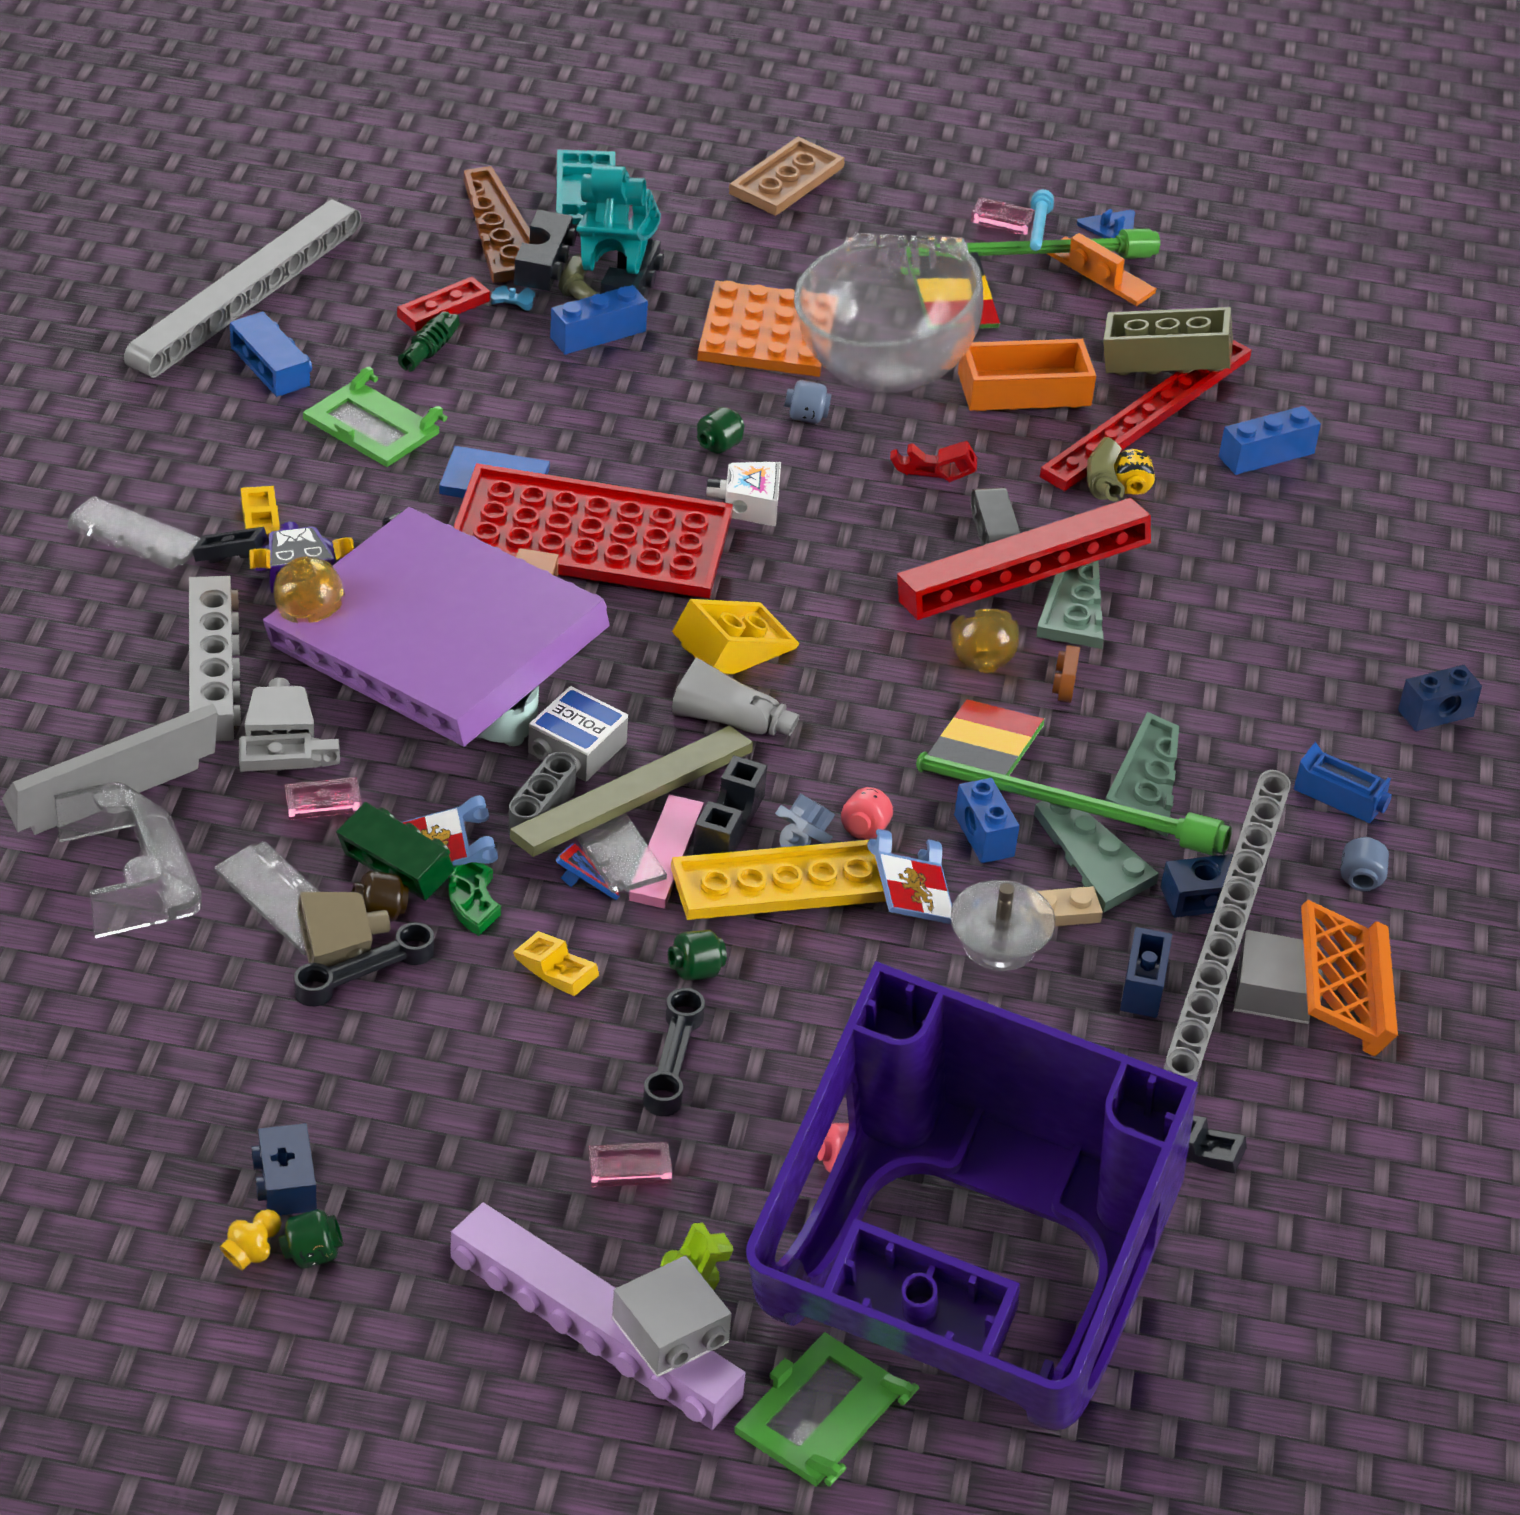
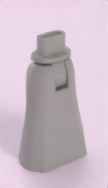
M697 657L677 686L672 703V713L674 716L720 722L753 734H764L767 732V735L774 736L776 732L790 736L799 721V714L786 710V704H780L775 698L736 681Z

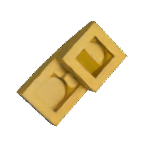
M274 486L241 488L240 496L245 529L264 526L267 538L272 531H279L280 524Z
M539 931L513 951L514 957L533 974L572 996H576L599 976L596 963L570 954L566 941Z

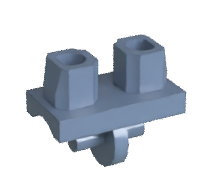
M801 793L790 809L780 805L775 813L791 823L781 831L779 839L781 847L810 845L811 837L823 844L829 843L833 838L825 830L835 814Z

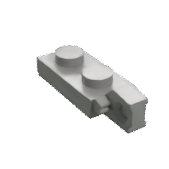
M311 733L241 736L239 738L240 772L317 768L340 764L339 739L321 740L311 737Z

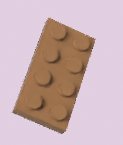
M796 137L730 183L729 194L764 210L766 213L776 216L844 168L845 158L801 137Z

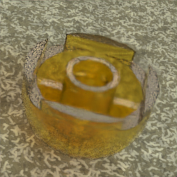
M296 558L280 569L274 581L273 591L277 610L284 619L294 623H298L297 618H308L309 623L331 616L341 607V597L345 596V590L339 574L329 562L321 558Z
M998 609L975 610V617L965 620V615H962L952 623L950 630L952 646L955 654L964 665L983 673H991L1014 658L1019 645L1018 621L1015 620L1014 622L1011 614L1007 611Z

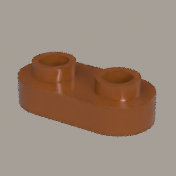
M1067 645L1066 651L1059 650L1056 671H1061L1062 674L1055 673L1052 693L1059 694L1058 701L1067 703L1072 701L1080 647Z

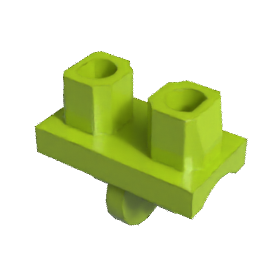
M703 1222L694 1223L680 1250L668 1251L663 1256L660 1267L686 1255L714 1290L720 1280L719 1271L715 1264L716 1262L729 1261L733 1253V1246L725 1233L710 1234Z

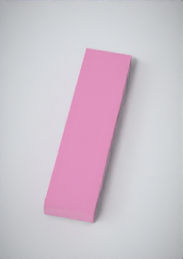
M674 795L668 796L630 889L629 901L665 909L675 884L671 871L672 857L686 856L695 833V824L703 811L704 802Z

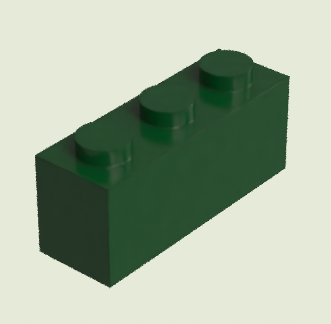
M364 802L336 831L346 855L373 871L397 874L402 879L403 884L408 886V891L424 901L455 871L449 856L450 850L442 841L436 838L431 840L422 835L413 824H403L396 820L385 808L380 807L377 809Z

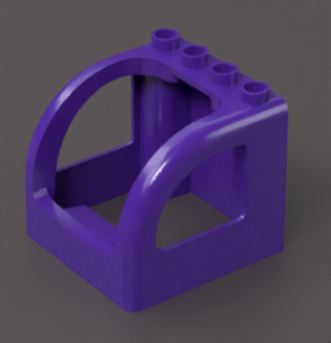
M875 961L748 1240L746 1255L753 1291L758 1305L767 1315L787 1325H796L807 1317L992 1391L1020 1405L1027 1412L1028 1422L1044 1429L1056 1431L1068 1428L1080 1418L1104 1375L1183 1183L1198 1082ZM846 1093L849 1129L845 1141L801 1232L786 1254L778 1262H775V1255L782 1233ZM913 1174L933 1175L1061 1224L1077 1233L1087 1243L1097 1263L1098 1280L1077 1330L1055 1369L1054 1362L1045 1359L1040 1373L1036 1374L998 1358L1019 1305L1018 1282L862 1221L871 1200L880 1189L891 1181L903 1176Z

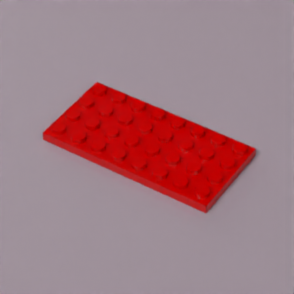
M476 463L453 527L470 536H475L478 540L493 547H498L516 557L519 548L559 554L558 574L562 576H572L710 599L732 518L733 504Z

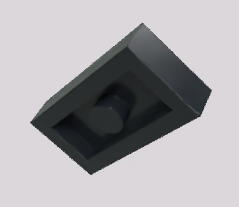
M264 526L201 536L192 548L195 562L208 560L209 563H217L225 560L227 557L238 555L240 558H249V550L261 549L268 538Z

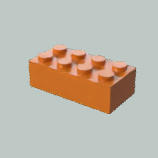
M1083 339L970 342L961 344L958 375L970 411L1092 406L1096 373Z

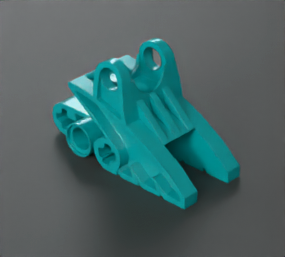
M593 165L592 173L584 174L582 177L581 200L586 202L587 212L576 229L581 235L583 270L593 271L595 262H598L604 253L616 250L627 256V273L637 274L646 252L647 240L656 232L660 224L661 213L654 201L651 190L646 188L645 178L630 177L626 167ZM632 205L633 216L628 221L629 207Z

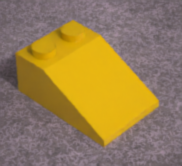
M690 599L672 630V633L681 641V646L686 651L724 674H736L795 650L799 645V642L761 602Z

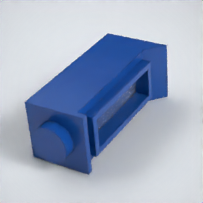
M1314 742L1300 761L1294 790L1367 823H1371L1378 812L1384 813L1392 798V794L1388 793L1391 778L1388 777L1384 780L1381 777L1322 752L1316 742Z

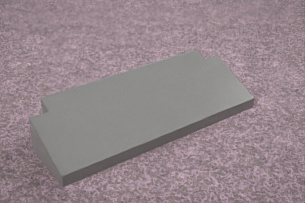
M211 703L12 782L3 795L2 801L17 832L31 827L34 835L197 770L199 759L215 753L218 712L214 704Z

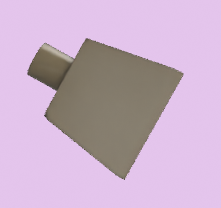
M300 892L296 911L308 963H320L327 967L333 966L370 951L372 935L390 932V920L387 910L366 912L363 896L358 892Z

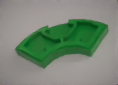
M476 862L455 865V871L449 877L448 895L451 908L457 919L468 930L479 936L501 915V905L494 901L487 891V886L493 879V869L483 863Z

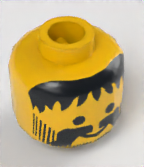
M1129 449L1119 453L1114 463L1117 480L1124 485V494L1137 495L1150 490L1155 482V473L1149 455L1138 449Z

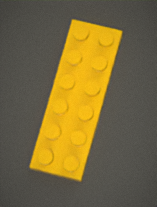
M869 840L672 857L671 871L687 920L886 901L875 855L868 850L867 843Z

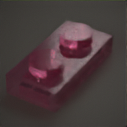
M979 197L972 210L971 222L978 223L984 227L1007 230L1013 234L1027 235L1034 221L1035 210Z
M357 777L284 784V795L289 820L355 813L362 805Z
M668 1142L588 1146L591 1187L671 1183L672 1181Z

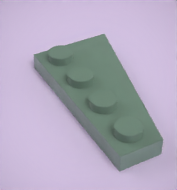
M1099 560L1055 575L1037 626L1036 637L1103 649L1104 637L1102 631L1101 590L1099 588Z
M1146 713L1104 801L1170 817L1174 798L1172 788L1176 773L1174 763L1177 758L1178 725L1152 713ZM1150 829V830H1152V831H1154V832H1156V833H1159V834H1161V835H1163V836H1165V837L1168 836V833H1164V832H1161V831H1157V830Z
M1045 801L1035 805V817L1054 844L1060 845L1065 851V859L1071 867H1076L1082 875L1083 885L1085 887L1094 886L1103 913L1157 884L1159 873L1089 813Z

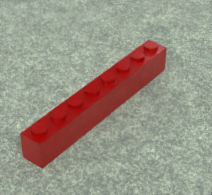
M1130 497L897 573L899 602L917 620L1149 544L1151 543V515Z

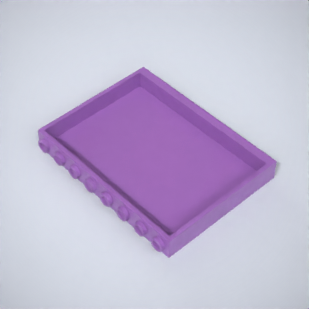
M411 507L406 508L263 619L272 647L463 747L610 626L606 603L599 595L577 587L572 582L558 578L546 570L539 569L521 558L518 559L498 547H493L478 540L475 536L461 532L453 526L442 523L428 514L421 513Z

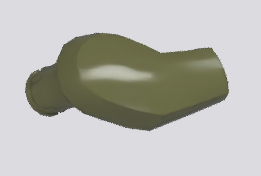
M580 253L573 255L565 263L558 282V288L564 296H574L577 300L600 294L584 282V276L588 271L583 270Z
M1109 437L1102 439L1087 460V482L1089 490L1094 497L1114 502L1119 500L1116 495L1122 498L1125 493L1124 485L1117 480L1114 463L1122 448Z

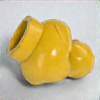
M267 1209L257 1213L253 1223L245 1220L232 1222L228 1227V1239L220 1246V1250L240 1270H244L250 1263H262L270 1255V1245L267 1239L277 1235L281 1229L282 1222L280 1216L275 1211Z

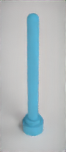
M1044 189L1036 191L1031 198V209L1035 213L1030 240V248L1033 251H1038L1042 247L1046 215L1054 207V196L1051 192Z

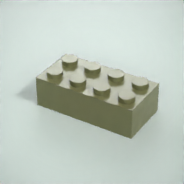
M1231 307L1108 312L1103 339L1106 373H1115L1116 375H1127L1131 372L1157 374L1162 371L1188 373L1192 370L1202 369L1217 372L1230 368L1233 345Z

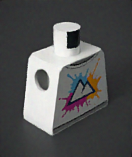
M781 462L731 463L728 465L727 480L708 478L706 498L725 499V503L733 504V519L776 526Z

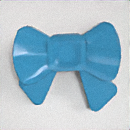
M503 285L495 288L492 292L491 304L503 302L517 304L528 311L533 307L535 292L530 288H525L522 292L516 294L515 288H510L509 292L507 286Z

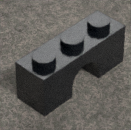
M537 210L530 225V243L522 242L515 258L514 285L550 291L554 280L560 279L562 263H567L569 246L573 247L576 241L577 230L572 228L573 216Z
M647 240L646 252L637 274L627 273V256L618 251L617 268H608L601 282L600 294L633 285L647 299L648 288H653L656 272H661L664 263V254L660 253L661 241Z
M733 755L721 777L717 802L708 801L695 824L693 855L736 851L765 797L767 765Z

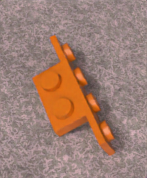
M1080 233L1071 238L1070 253H1046L1135 306H1138L1156 293L1155 287L1123 270L1124 258ZM1065 236L1061 240H1068L1070 238Z

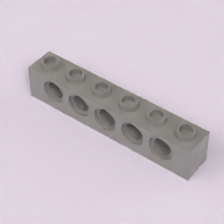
M231 576L189 577V712L213 703L218 712L216 741H234V726H241L240 705H234V702H241L240 681H233V679H240L239 658H233V656H240L239 635H232V633H239V612H232V610H239L238 590H231Z

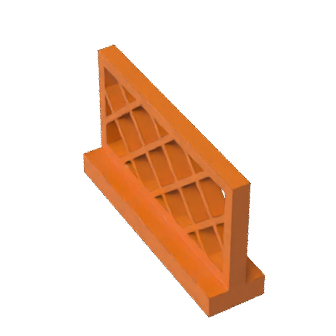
M1307 900L1301 906L1308 1015L1362 1039L1363 1051L1372 1056H1377L1398 1036L1389 928L1378 921H1375L1367 928ZM1315 918L1321 920L1328 930L1324 931ZM1346 933L1355 936L1356 941L1353 943ZM1331 936L1337 940L1344 951L1341 952L1331 940ZM1317 942L1321 944L1330 957H1325L1318 948ZM1349 956L1352 959V961L1356 964V970L1346 959V957ZM1332 963H1336V965L1340 968V970L1343 972L1346 978L1343 979L1340 976V974L1333 967ZM1318 969L1322 970L1332 984L1328 985L1319 974ZM1351 983L1355 987V989L1358 991V997L1351 990L1348 984ZM1334 990H1337L1341 994V996L1348 1003L1347 1006H1344L1341 1000L1333 992ZM1321 996L1326 1000V1002L1330 1005L1333 1011L1321 1005ZM1351 1011H1354L1356 1013V1015L1360 1019L1361 1024L1355 1020V1018L1350 1013Z

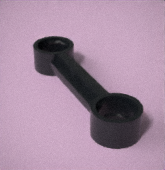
M419 922L407 923L398 929L395 941L330 967L320 963L305 964L299 967L294 974L295 997L303 1005L311 1007L321 1006L330 1001L333 996V988L399 961L408 965L424 964L434 955V932L426 924ZM421 941L425 944L419 947H411L405 943ZM312 981H317L324 984L323 986L318 988H308L303 986L305 983Z
M691 988L676 989L667 997L666 1021L669 1024L666 1040L658 1070L646 1078L643 1092L644 1107L648 1112L656 1116L673 1115L682 1106L683 1083L679 1077L691 1031L702 1025L705 1010L703 995ZM687 1006L695 1009L696 1011L691 1013H682L675 1010V1008ZM667 1090L675 1095L668 1098H660L653 1095L652 1092Z

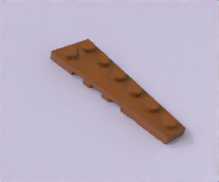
M492 166L464 170V184L492 282L513 280L515 258L522 242L530 243V229Z

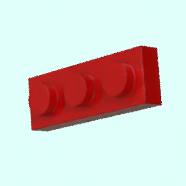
M469 277L398 306L397 317L416 332L422 329L430 319H433L443 311L458 315L489 302L490 290L475 278Z

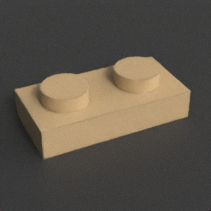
M1094 886L1023 892L1021 904L1030 929L1101 923L1103 912Z

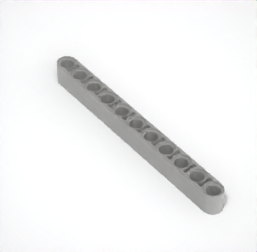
M333 199L329 200L134 339L125 350L124 363L150 377L155 378L229 325L231 321L236 320L351 236L359 227L361 213L359 210Z
M1267 770L1258 779L1164 1063V1070L1194 1081L1197 1079L1290 790L1291 782L1289 778L1278 770Z

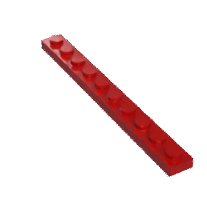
M1233 340L1230 368L1217 372L1202 369L1192 370L1188 373H1174L1043 465L1039 477L1063 491L1068 490L1087 476V460L1103 438L1109 437L1122 448L1121 451L1249 361L1252 350Z

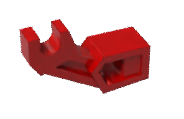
M967 440L939 449L937 456L925 454L913 443L907 446V454L909 456H901L897 449L892 450L890 453V459L897 471L905 475L912 474L944 478L948 482H952L977 472V456Z

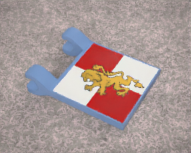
M474 796L459 807L402 822L403 824H413L422 835L431 840L436 838L442 841L450 850L449 856L453 867L471 862L489 864L498 859L497 849L494 848L495 844L492 837H481L470 846L468 843L464 821L482 823L489 819V812L483 796Z
M877 829V839H869L867 846L868 850L875 855L889 912L953 925L956 918L941 865V843L928 839L926 841L927 850L920 849L917 854L918 859L891 854V832Z

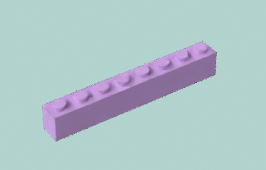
M484 1202L451 1231V1258L460 1268L470 1270L485 1280L492 1289L502 1291L517 1301L525 1311L533 1312L549 1322L557 1332L567 1334L582 1344L592 1355H599L614 1365L622 1375L634 1378L649 1388L657 1398L665 1399L681 1409L692 1421L700 1422L713 1430L743 1398L746 1372L714 1351H710L679 1368L656 1377L612 1319L615 1287Z

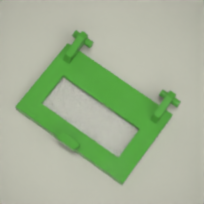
M365 367L361 369L360 373L349 384L304 411L303 419L385 467H389L439 434V426L434 423L439 419L445 422L447 416L443 414V408L435 406L423 418L368 387L365 383L370 380L377 382L378 377L373 374L371 367Z
M824 1332L794 1365L793 1362L784 1358L771 1371L769 1377L773 1379V1387L735 1426L734 1433L815 1487L826 1476L827 1478L824 1482L827 1486H831L846 1470V1466L843 1463L838 1464V1462L899 1395V1404L905 1405L918 1391L919 1386L916 1383L911 1384L906 1380L893 1376Z

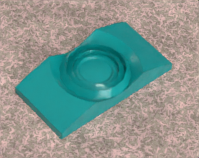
M557 149L556 213L573 216L572 224H579L587 212L586 202L581 200L582 177L584 174L592 173L593 165L615 166V151Z

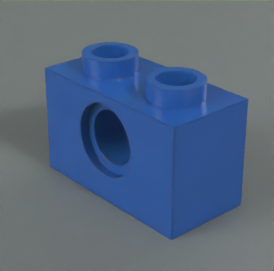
M992 777L959 784L954 816L981 864L1015 857L1020 825Z

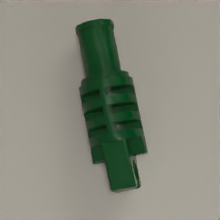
M443 311L433 319H430L412 337L410 347L398 357V363L405 371L409 368V372H412L424 359L432 358L450 340L459 327V316Z

